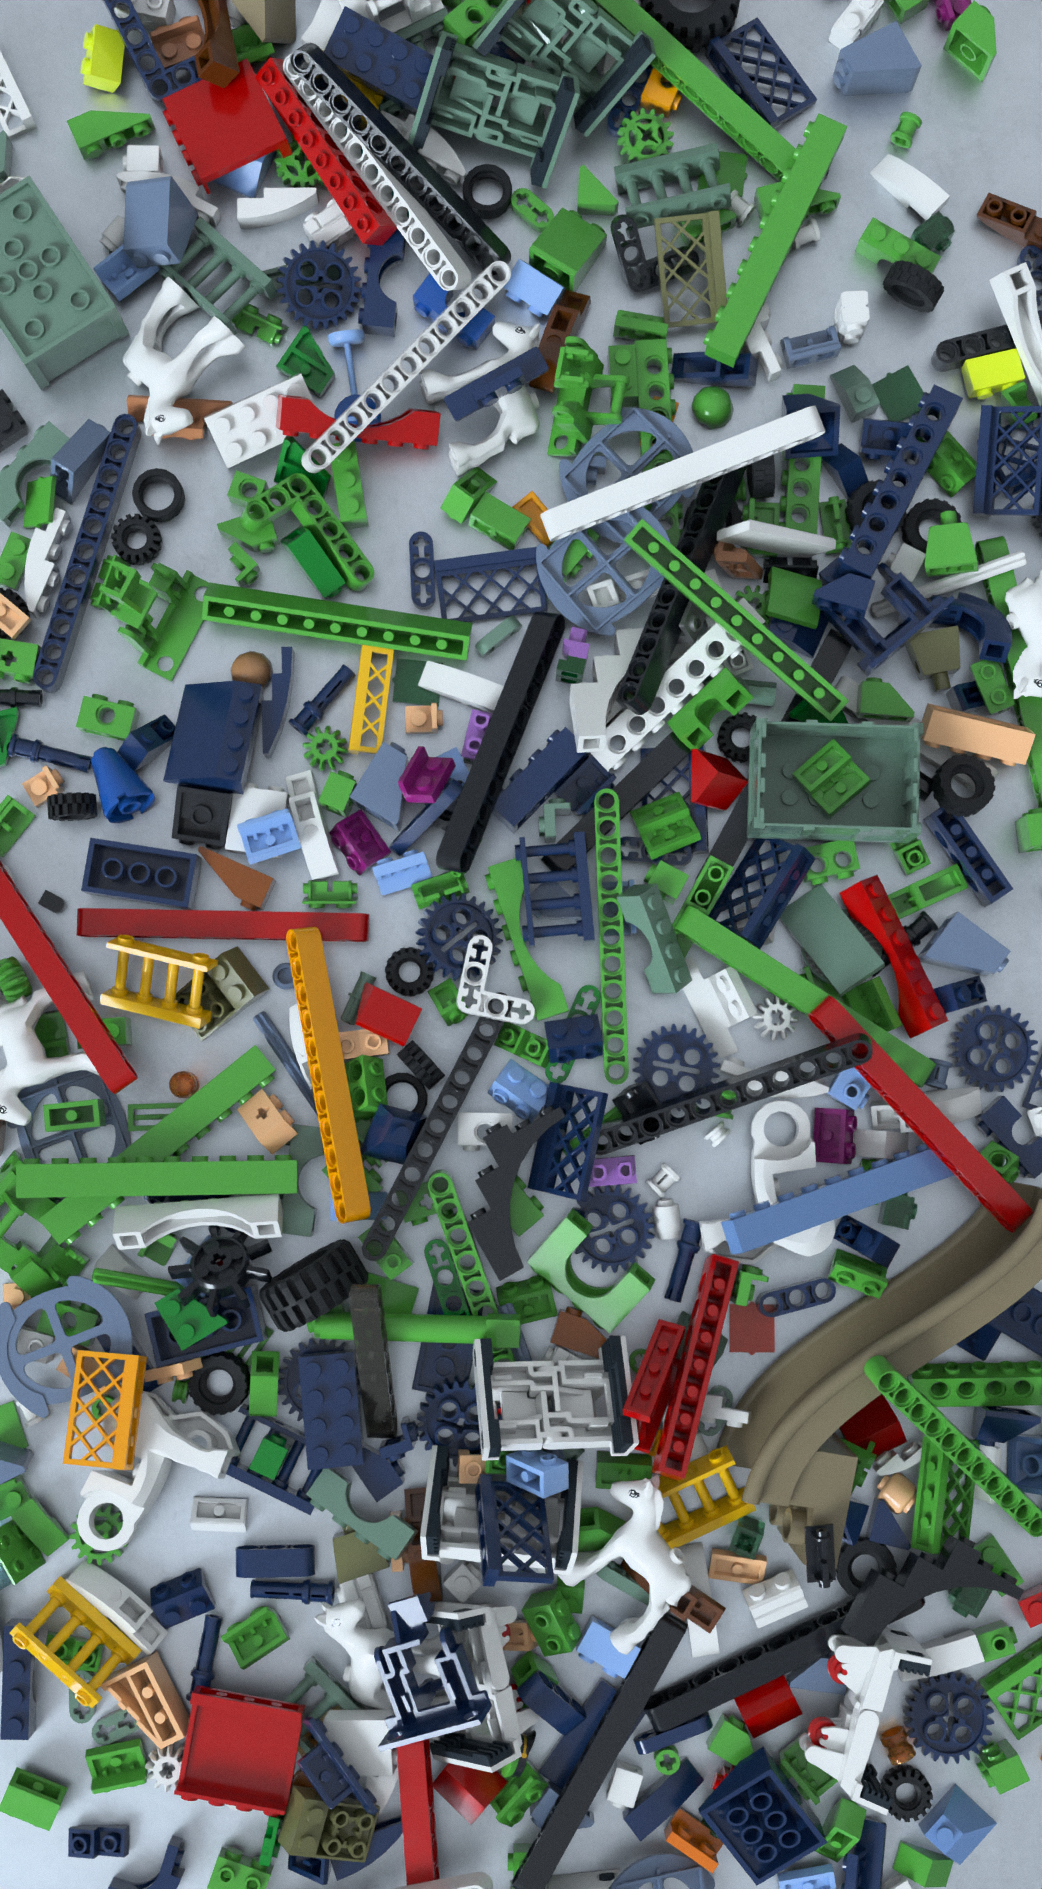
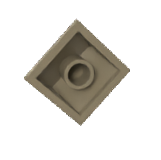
M232 0V3L262 42L293 44L296 40L295 0Z

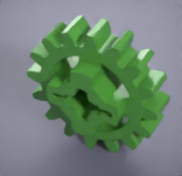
M641 108L638 115L632 111L629 119H623L621 123L623 127H620L617 131V134L622 136L617 140V145L623 146L620 152L621 155H629L627 163L633 160L640 161L670 154L668 150L672 149L674 143L669 140L673 138L674 132L667 131L671 123L662 122L664 114L656 117L654 116L655 109H651L650 113L646 114L645 109ZM658 131L661 134L662 140L658 137ZM645 135L649 137L646 142L642 140ZM629 137L633 141V147L630 144Z
M292 135V142L289 143L293 154L283 158L279 149L277 150L279 158L275 159V164L278 167L276 169L278 177H282L284 185L291 183V188H316L315 184L317 183L324 186L325 184ZM304 156H305V157H306V161H305L304 168H303V170H302V167H301V166H302V162L304 161Z
M111 1504L106 1510L103 1509L102 1505L95 1514V1517L101 1516L108 1518L107 1520L98 1521L96 1518L94 1519L97 1532L100 1529L103 1530L104 1534L102 1537L108 1539L115 1537L113 1532L114 1526L118 1534L123 1525V1520L119 1518L122 1512L119 1510L113 1513V1505ZM74 1521L70 1527L76 1530V1532L69 1535L70 1539H76V1543L71 1548L72 1550L79 1548L78 1558L80 1559L86 1555L88 1557L87 1564L97 1559L98 1566H101L105 1558L109 1563H112L115 1560L114 1554L120 1557L124 1553L122 1548L105 1552L94 1551V1548L86 1544L79 1535L77 1522Z

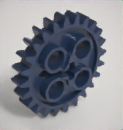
M313 240L309 241V249L301 243L299 245L300 253L291 249L290 253L293 259L284 257L282 260L287 267L278 268V271L284 274L283 277L276 278L275 280L282 284V288L276 290V293L284 294V298L279 303H288L289 306L285 313L294 311L293 321H297L300 317L303 318L302 326H307L309 321H312L313 329L318 328L319 322H321L324 329H328L329 321L334 326H337V317L343 321L347 320L345 311L350 313L355 311L350 305L351 302L358 303L360 301L354 296V293L361 292V288L355 286V282L360 281L361 277L353 276L358 266H349L353 258L348 257L344 259V249L337 253L334 252L335 243H332L328 249L325 246L324 240L320 241L318 247H316ZM303 262H307L312 266L313 274L311 277L302 275L300 267ZM329 266H334L339 271V277L336 281L329 279L327 276V268ZM320 278V283L340 285L342 289L323 288L317 292V287L297 285L296 280L315 282ZM304 289L310 293L311 300L309 304L305 305L299 301L298 294L300 290ZM327 293H332L337 299L334 308L328 307L324 302Z
M452 893L449 896V902L442 896L439 899V904L433 901L430 904L431 910L425 909L423 911V915L426 918H421L418 921V924L424 927L415 932V934L422 936L416 942V945L424 946L419 955H428L429 958L425 964L428 965L433 962L435 964L433 968L434 973L440 968L443 969V978L452 973L453 980L456 981L460 974H462L467 946L473 938V934L483 935L491 940L492 954L489 964L492 965L496 962L492 955H498L501 952L499 948L495 947V945H500L503 942L502 939L496 937V935L502 932V929L494 927L499 918H490L494 911L493 909L483 910L486 902L483 901L476 905V896L467 901L466 894L463 893L459 900H457L456 895ZM456 913H461L465 916L466 924H461L456 920ZM473 922L477 923L474 929L445 952L441 950L444 945ZM442 929L446 934V940L439 939L436 936L435 930ZM483 944L472 945V948L476 949L477 952L475 959L469 957V962H479L485 965L486 961H480V957L483 951H487V947H484ZM453 950H459L462 953L463 961H458L453 957ZM471 967L467 970L468 979L470 978V972L475 978L480 975V970L477 967Z
M989 1005L984 1006L983 1014L978 1008L973 1009L974 1018L969 1014H965L964 1019L967 1023L957 1022L956 1025L961 1031L951 1033L952 1036L957 1038V1042L949 1043V1046L956 1048V1052L949 1054V1057H957L958 1059L953 1064V1067H961L962 1070L958 1076L968 1075L966 1084L971 1085L977 1081L976 1087H979L980 1090L986 1085L987 1092H992L994 1086H996L998 1092H1003L1004 1084L1009 1089H1014L1013 1080L1019 1084L1023 1083L1021 1074L1031 1075V1072L1026 1067L1036 1065L1030 1057L1039 1054V1052L1031 1049V1046L1037 1044L1038 1041L1030 1040L1029 1037L1035 1031H1026L1025 1027L1029 1021L1020 1023L1021 1013L1010 1016L1011 1008L1009 1007L1003 1013H1001L1000 1005H995L993 1012ZM983 1024H987L991 1028V1035L988 1039L983 1038L980 1034V1027ZM1000 1026H1002V1027H1003V1031H1002V1033L1000 1034V1036L998 1037V1040H997L998 1031H999L998 1029H999ZM1008 1034H1012L1016 1038L1017 1042L1014 1048H1009L1005 1043V1038ZM995 1044V1048L999 1049L998 1053L991 1055L992 1050L988 1048L989 1045ZM974 1049L979 1050L982 1054V1060L978 1064H975L970 1057ZM990 1058L988 1071H985V1064L988 1062ZM999 1059H1003L1007 1063V1070L1003 1074L999 1073L996 1069V1062Z
M672 1024L671 1031L668 1032L664 1026H661V1035L651 1031L653 1040L650 1041L647 1038H643L644 1043L647 1045L646 1048L637 1047L642 1056L634 1057L633 1060L640 1063V1067H636L632 1071L640 1073L641 1076L634 1081L639 1083L646 1080L660 1103L712 1085L714 1083L711 1082V1078H719L720 1076L713 1072V1068L719 1067L720 1063L712 1061L718 1055V1052H709L713 1043L711 1042L706 1045L703 1043L706 1037L705 1034L697 1038L696 1028L687 1033L685 1024L682 1026L681 1031H677L676 1025ZM662 1044L672 1046L673 1056L671 1058L663 1059L659 1056L658 1049ZM695 1049L699 1052L700 1060L697 1064L691 1065L685 1061L687 1050ZM675 1060H679L681 1066L699 1069L700 1074L679 1071L677 1075H674L672 1069L654 1066L653 1061L674 1064ZM658 1070L665 1071L668 1075V1081L663 1086H659L653 1081V1075ZM683 1076H690L694 1079L695 1086L692 1090L684 1091L680 1088L679 1081ZM701 1099L696 1101L699 1105L702 1104Z
M621 1184L616 1186L615 1191H612L611 1186L608 1185L605 1186V1191L602 1192L601 1188L596 1186L595 1195L588 1191L586 1202L577 1200L581 1208L573 1207L587 1221L590 1213L599 1215L601 1219L600 1225L597 1227L593 1226L589 1233L606 1228L609 1222L611 1225H616L628 1219H634L633 1224L619 1227L614 1231V1235L612 1231L602 1233L593 1238L588 1234L579 1244L575 1254L582 1252L585 1254L582 1260L583 1263L589 1259L593 1260L592 1269L598 1264H602V1272H605L608 1266H611L613 1273H616L618 1266L621 1265L624 1271L628 1270V1261L632 1264L634 1262L638 1264L636 1256L644 1259L647 1255L643 1248H652L647 1239L655 1238V1234L649 1232V1229L655 1227L656 1223L648 1222V1218L653 1215V1212L645 1213L644 1209L649 1203L639 1204L638 1201L641 1194L636 1195L634 1198L630 1196L632 1188H628L623 1193ZM615 1204H621L625 1207V1217L619 1218L613 1213V1206ZM624 1230L634 1232L636 1237L634 1243H627L623 1240L622 1233ZM598 1239H606L609 1242L610 1250L608 1252H602L598 1249Z
M312 1337L309 1339L308 1347L302 1341L299 1343L300 1352L293 1348L290 1350L293 1359L283 1358L282 1361L288 1367L279 1368V1372L285 1376L278 1379V1384L284 1385V1388L278 1391V1395L287 1396L282 1405H292L288 1412L289 1414L295 1411L299 1412L297 1421L303 1418L302 1398L298 1394V1386L300 1385L298 1357L301 1354L341 1351L345 1348V1342L337 1347L335 1346V1340L331 1339L329 1344H326L325 1339H320L319 1344H316ZM356 1358L358 1364L361 1361V1359ZM357 1368L358 1375L362 1374L365 1368ZM358 1376L359 1385L365 1384L366 1380ZM359 1388L360 1395H364L365 1391Z
M454 1377L453 1385H449L446 1380H443V1389L434 1385L433 1391L435 1395L426 1393L425 1399L428 1403L420 1402V1409L423 1412L417 1413V1420L422 1421L417 1424V1431H424L419 1435V1440L427 1441L425 1450L432 1449V1445L449 1446V1458L453 1459L454 1467L457 1465L458 1449H467L470 1454H481L480 1437L475 1441H470L465 1437L472 1432L480 1436L478 1415H474L469 1411L472 1407L477 1406L475 1383L473 1386L469 1385L468 1377L465 1378L463 1384H459L457 1377ZM451 1402L456 1405V1408L453 1411H446L442 1406L445 1403ZM501 1403L497 1404V1410L501 1408ZM498 1414L499 1420H502V1415ZM441 1417L443 1420L438 1421L437 1418ZM459 1418L464 1419L463 1425H457ZM442 1429H448L453 1434L449 1437H441L438 1432Z
M954 1671L948 1672L947 1677L944 1674L938 1675V1678L935 1679L933 1676L927 1677L929 1681L927 1683L918 1679L921 1688L919 1690L910 1688L914 1698H905V1701L911 1708L903 1709V1713L910 1717L904 1720L903 1723L906 1727L911 1728L907 1731V1735L909 1738H915L913 1745L916 1748L922 1746L921 1752L924 1756L931 1752V1758L935 1762L941 1755L945 1764L948 1763L950 1757H953L956 1764H959V1755H964L967 1760H970L969 1751L971 1750L979 1754L976 1745L978 1743L984 1746L987 1745L983 1735L992 1736V1732L986 1726L994 1724V1720L987 1716L993 1713L994 1709L986 1705L991 1700L988 1695H982L984 1692L981 1685L975 1687L976 1681L972 1677L966 1681V1675L963 1672H960L957 1678ZM949 1692H952L953 1694H952V1696H951L950 1703H949V1701H948V1693H949ZM942 1696V1701L938 1706H930L932 1697ZM961 1699H969L967 1708H957L958 1702ZM949 1709H950V1711L952 1712V1714H953L954 1716H950V1717L948 1718V1724H947V1722L945 1721V1719H944L943 1717H947V1716L949 1715ZM939 1724L940 1728L936 1734L930 1735L927 1733L930 1725ZM959 1727H967V1732L963 1737H955V1732ZM947 1729H948V1732H949V1740H948V1741H944V1739H945V1737H946V1734H947Z

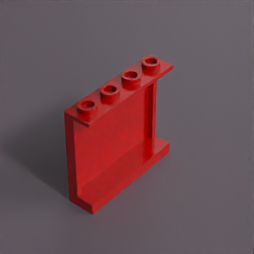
M248 59L238 62L240 72L225 88L206 80H201L162 99L167 108L162 111L169 127L175 125L176 129L172 133L178 146L184 144L186 149L181 152L188 167L194 165L195 170L191 171L198 187L204 186L207 195L211 193L207 185L208 182L279 149L283 158L293 154Z
M197 1685L191 1695V1714L179 1781L174 1790V1795H180L186 1801L206 1800L213 1806L232 1805L236 1806L237 1810L244 1812L252 1811V1809L259 1810L271 1817L285 1815L290 1799L306 1705Z

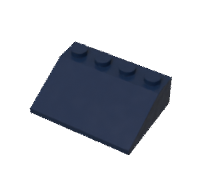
M242 681L185 684L163 781L244 794L262 711L261 701L264 700L262 685Z
M764 1747L742 1759L698 1808L701 1816L756 1886L827 1843L820 1820Z

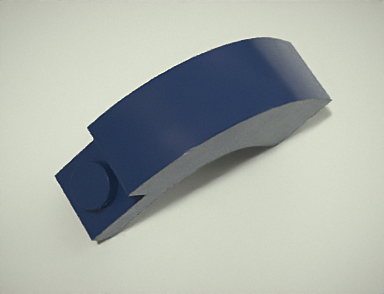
M959 592L957 599H955L950 608L932 623L950 626L958 625L959 628L971 633L977 640L979 659L1005 663L1012 644V632L1007 619L996 607L987 601ZM932 595L931 601H933L937 596Z
M172 1835L160 1872L154 1878L145 1882L135 1883L113 1877L108 1889H177L185 1871L184 1868L180 1867L185 1852L184 1849L180 1848L183 1838Z

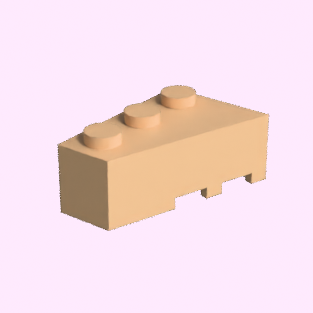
M157 1651L110 1674L100 1686L104 1691L108 1690L119 1702L117 1705L123 1711L126 1709L136 1719V1724L160 1749L187 1735L190 1716Z

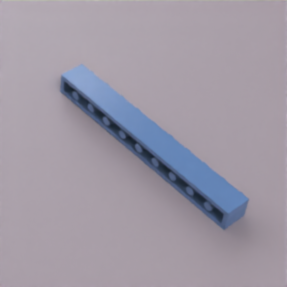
M924 1143L916 1146L917 1151L910 1154L909 1150L894 1154V1160L887 1162L886 1158L871 1162L872 1168L864 1170L863 1166L847 1171L849 1176L842 1179L840 1175L824 1179L825 1185L818 1187L817 1183L802 1187V1193L794 1195L793 1192L779 1195L777 1196L778 1202L770 1204L769 1200L754 1204L753 1211L746 1213L745 1209L732 1212L729 1214L730 1219L722 1221L721 1225L731 1254L745 1253L954 1176V1174Z

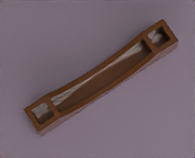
M197 0L205 27L204 43L200 51L195 55L198 77L225 88L240 72L226 0Z

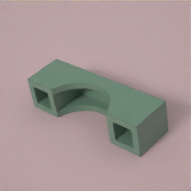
M50 421L45 426H40L35 431L31 442L18 450L16 459L10 465L4 466L0 471V521L8 527L25 510L21 488L27 475L36 468L51 466V458L70 439Z
M633 885L618 895L617 899L625 921L639 928L650 943L652 961L644 969L651 991L652 993H677L689 984L692 978L658 885Z
M293 1124V1128L298 1134L288 1141L286 1145H290L289 1155H291V1160H297V1193L279 1194L280 1199H283L282 1233L312 1237L317 1209L303 1198L299 1189V1177L303 1167L310 1160L324 1155L320 1127Z
M333 1468L323 1469L306 1493L307 1496L312 1498L310 1504L322 1512L327 1509L334 1515L332 1517L333 1521L343 1528H346L347 1525L356 1531L354 1534L356 1538L367 1545L369 1542L373 1543L378 1547L376 1552L386 1560L390 1561L392 1558L394 1560L400 1559L418 1533V1530L398 1515H392L381 1522H372L362 1518L355 1511L351 1503L350 1490L352 1482Z

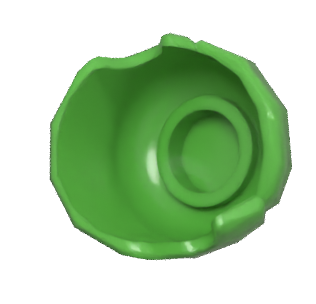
M718 386L704 387L694 396L692 411L699 423L707 425L710 429H717L725 426L732 419L733 404L729 394L724 389Z

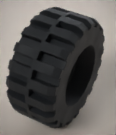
M640 0V6L686 49H691L692 53L700 52L702 47H705L707 50L710 40L717 36L722 38L727 35V32L732 30L740 0H714L715 2L707 9L690 13L679 10L669 0Z
M340 1239L307 1255L273 1277L271 1283H266L259 1290V1298L277 1329L283 1332L292 1331L326 1314L353 1296L368 1282V1272L351 1243L345 1239Z

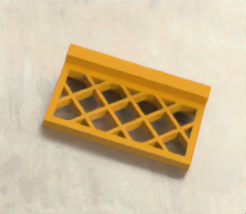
M77 1351L63 1464L133 1470L147 1362L146 1356ZM85 1357H94L100 1365L90 1376L83 1369ZM101 1358H107V1359H109V1360H107V1361L104 1363V1362L101 1360ZM116 1359L125 1360L123 1373L115 1378L107 1367ZM104 1370L112 1382L100 1391L92 1380ZM89 1384L97 1395L85 1404L80 1398V1390ZM116 1386L121 1393L120 1401L112 1407L104 1397V1394ZM100 1399L108 1411L99 1419H96L89 1410V1407ZM85 1412L93 1424L81 1432L76 1426L77 1417ZM112 1414L117 1421L116 1430L108 1435L100 1423ZM96 1427L104 1437V1440L93 1448L85 1436ZM81 1440L89 1453L82 1459H72L73 1446ZM106 1443L113 1449L112 1462H103L96 1453ZM91 1456H93L96 1461H92V1460H88V1459H89Z

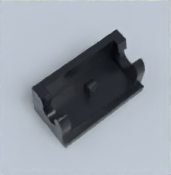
M646 1080L628 1086L612 1099L621 1116L660 1103ZM654 1117L645 1119L649 1126L659 1125V1121ZM659 1135V1136H656V1137H654V1138H651V1139H648V1140L639 1142V1144L642 1145V1144H644V1143H646V1142L655 1140V1139L659 1138L660 1135Z

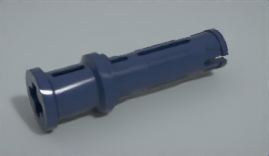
M343 664L315 698L303 704L304 708L294 719L291 718L288 721L289 724L301 735L307 737L308 730L317 720H322L323 711L339 695L351 679L356 676L355 673Z
M15 733L11 738L8 749L9 757L19 756L27 758L32 763L43 761L89 773L91 768V756L44 745L41 740L36 739L32 741L20 738L19 734Z
M687 1218L683 1220L685 1226L681 1240H677V1248L679 1250L668 1289L664 1296L666 1299L679 1303L682 1301L695 1253L698 1254L701 1248L699 1246L701 1239L699 1222Z
M306 1579L303 1583L252 1580L250 1586V1598L302 1600V1603L305 1605H309L311 1602H326L333 1606L335 1597L334 1580H330L329 1583L312 1582L311 1579Z
M205 1615L196 1667H193L190 1674L193 1677L190 1693L186 1694V1700L188 1701L191 1700L192 1692L197 1685L210 1687L211 1681L215 1679L216 1674L213 1670V1663L223 1620L221 1616Z

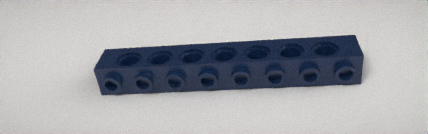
M935 384L930 393L924 392L918 404V407L922 408L918 415L913 413L907 425V429L910 430L908 436H901L895 449L899 452L896 459H889L884 473L887 474L885 480L878 481L872 495L876 496L873 503L867 502L861 514V517L865 518L861 526L855 525L849 537L853 541L850 548L844 547L838 558V562L841 563L838 573L842 575L851 573L872 579L945 437L963 397ZM928 416H935L938 420H931ZM916 437H922L927 442H919ZM905 459H911L915 464H908L905 462ZM893 481H899L903 483L904 486L898 487L893 483ZM882 503H888V504H890L893 508H892V509H886V508H884L881 504H882ZM876 525L881 531H873L870 526ZM858 548H866L869 550L870 553L863 554L858 550Z

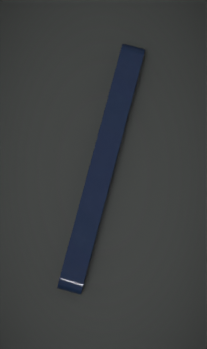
M130 414L119 415L113 423L33 672L34 682L47 693H54L62 686L141 439V428L136 419ZM125 426H134L130 433H122ZM118 450L126 451L122 458H114V454ZM112 474L118 475L114 483H106L108 476ZM101 500H110L106 508H98ZM93 525H102L98 533H90ZM86 549H94L93 555L90 558H82V554ZM78 574H86L85 580L82 583H74V579ZM72 598H76L78 600L77 605L72 609H67V602ZM64 623H69V630L64 634H59V627ZM56 648H61L60 657L51 659V652ZM48 673H53L52 682L43 684V677Z

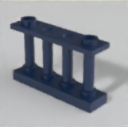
M574 832L573 839L568 840L569 843L527 847L525 845V837H519L520 844L515 845L516 861L522 862L527 925L522 926L523 941H529V947L532 948L535 947L534 938L577 934L578 937L583 936V943L594 942L595 935L585 832ZM570 853V856H575L576 866L571 867L570 870L528 873L527 857ZM572 880V883L578 882L579 893H575L572 897L531 900L529 884ZM575 907V910L580 909L581 920H577L574 924L533 927L532 911Z
M244 1403L238 1412L246 1415L235 1438L240 1453L256 1421L270 1427L268 1435L271 1436L272 1433L280 1435V1433H283L295 1439L279 1475L274 1480L240 1463L239 1456L232 1457L226 1474L311 1515L315 1507L310 1504L312 1498L307 1496L306 1493L323 1469L311 1470L303 1488H299L298 1491L288 1486V1479L306 1445L305 1433L271 1416H249V1405Z

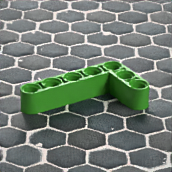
M302 473L292 474L247 503L240 516V522L246 530L258 531L292 510L303 527L307 528L314 536L350 590L360 592L373 579V566L306 475ZM291 486L298 487L301 493L295 492ZM270 499L278 500L281 506L274 505ZM307 507L313 508L317 515L311 514ZM249 512L257 513L260 519L253 518ZM323 529L329 530L333 536L326 535ZM339 551L346 552L349 558L342 557ZM355 572L361 573L364 580L358 579Z

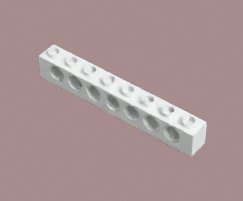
M744 598L737 601L761 624L765 622ZM715 622L666 669L655 698L659 697L664 701L663 710L654 713L649 709L645 714L637 715L626 707L606 726L604 751L590 753L607 771L611 768L617 770L627 760L624 755L629 750L637 751L646 742L643 737L649 731L656 733L666 723L663 718L668 713L676 714L685 705L682 700L688 694L696 695L705 686L702 681L708 675H711L712 678L715 677L725 667L722 662L728 656L732 659L735 658L744 647ZM714 641L720 642L723 646V652L718 657L711 656L708 651L709 645ZM693 660H699L703 664V671L697 676L692 675L688 669L689 664ZM673 679H680L684 684L683 691L679 694H672L669 690V683ZM635 716H640L645 721V726L640 731H633L630 728V720ZM614 735H621L625 738V745L622 749L616 750L610 746V740Z

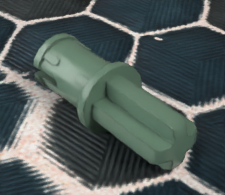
M362 971L360 972L352 993L349 992L348 994L350 998L341 1016L343 1022L350 1025L356 1024L364 984L368 982L373 985L376 977Z

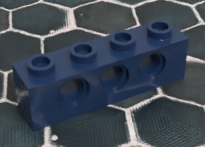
M940 807L923 820L953 863L958 864L964 879L982 905L986 907L1013 890V887L965 818L949 814Z

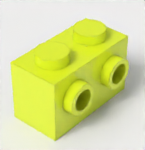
M95 24L90 33L86 32L83 41V48L87 49L86 58H83L80 69L81 74H84L83 85L114 93L121 84L125 45L117 30Z
M1017 348L968 359L961 367L968 399L977 397L978 400L989 398L993 393L1003 391L1025 379Z

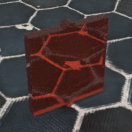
M750 1301L747 1307L729 1304V1352H749L751 1355H754L755 1352H775L774 1317H767L761 1314L753 1301ZM763 1304V1308L766 1312L774 1310V1304Z

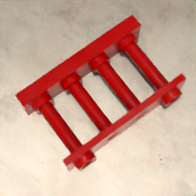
M661 1319L657 1322L623 1407V1415L634 1418L637 1422L639 1444L634 1449L650 1454L669 1404L680 1361L675 1357L685 1334V1326Z

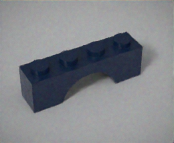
M398 229L382 246L367 244V248H371L370 257H365L364 273H367L368 277L367 283L363 282L361 288V299H365L364 308H359L358 324H362L364 334L395 337L398 315L397 303L383 293L380 288V282L388 268L404 261L406 239Z
M12 1618L4 1625L0 1740H29L36 1731V1702L33 1698L32 1689L35 1656L27 1649L18 1647L12 1639L13 1636L9 1634L19 1622L26 1627L32 1619ZM38 1629V1631L34 1634V1636L37 1637V1638H38V1635H39V1629Z

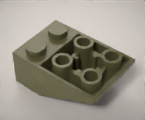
M238 946L221 953L215 958V960H218V966L208 972H204L200 1006L204 1010L212 1011L211 1021L200 1029L191 1027L201 1041H204L269 990V987ZM192 980L176 993L175 999L178 1003L184 1005L190 1003Z
M293 1785L278 1842L289 1855L365 1863L380 1807L375 1805L378 1812L372 1815L366 1812L359 1800L346 1797L331 1810L324 1803L315 1788Z

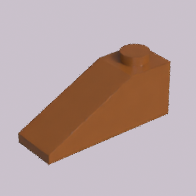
M199 846L198 852L235 897L241 900V906L251 911H255L256 908L264 910L276 883L274 878Z
M567 1306L566 1310L560 1309L550 1343L599 1359L598 1349L607 1338L586 1317L581 1316L583 1311Z

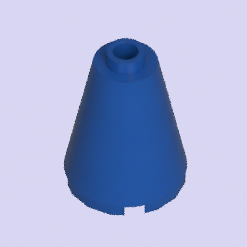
M102 747L94 752L91 764L103 814L110 823H122L134 819L132 814L139 810L141 814L146 812L155 801L153 791L115 749Z

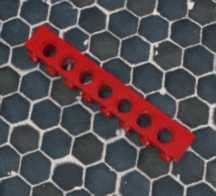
M270 57L255 75L257 81L362 243L382 246L398 228L287 78L283 69L284 60Z
M712 1254L705 1259L651 1473L677 1481L686 1477L739 1261Z

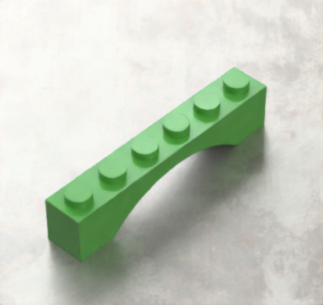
M516 858L489 866V874L485 875L489 890L495 889L498 899L493 900L497 915L503 914L506 924L501 927L506 941H512L514 950L510 951L514 967L520 965L522 976H519L518 979L522 991H528L530 1002L535 1009L534 1017L536 1016L539 1022L569 1012L561 985L548 977L537 966L523 941L520 928V907L524 894V883L520 861H516Z

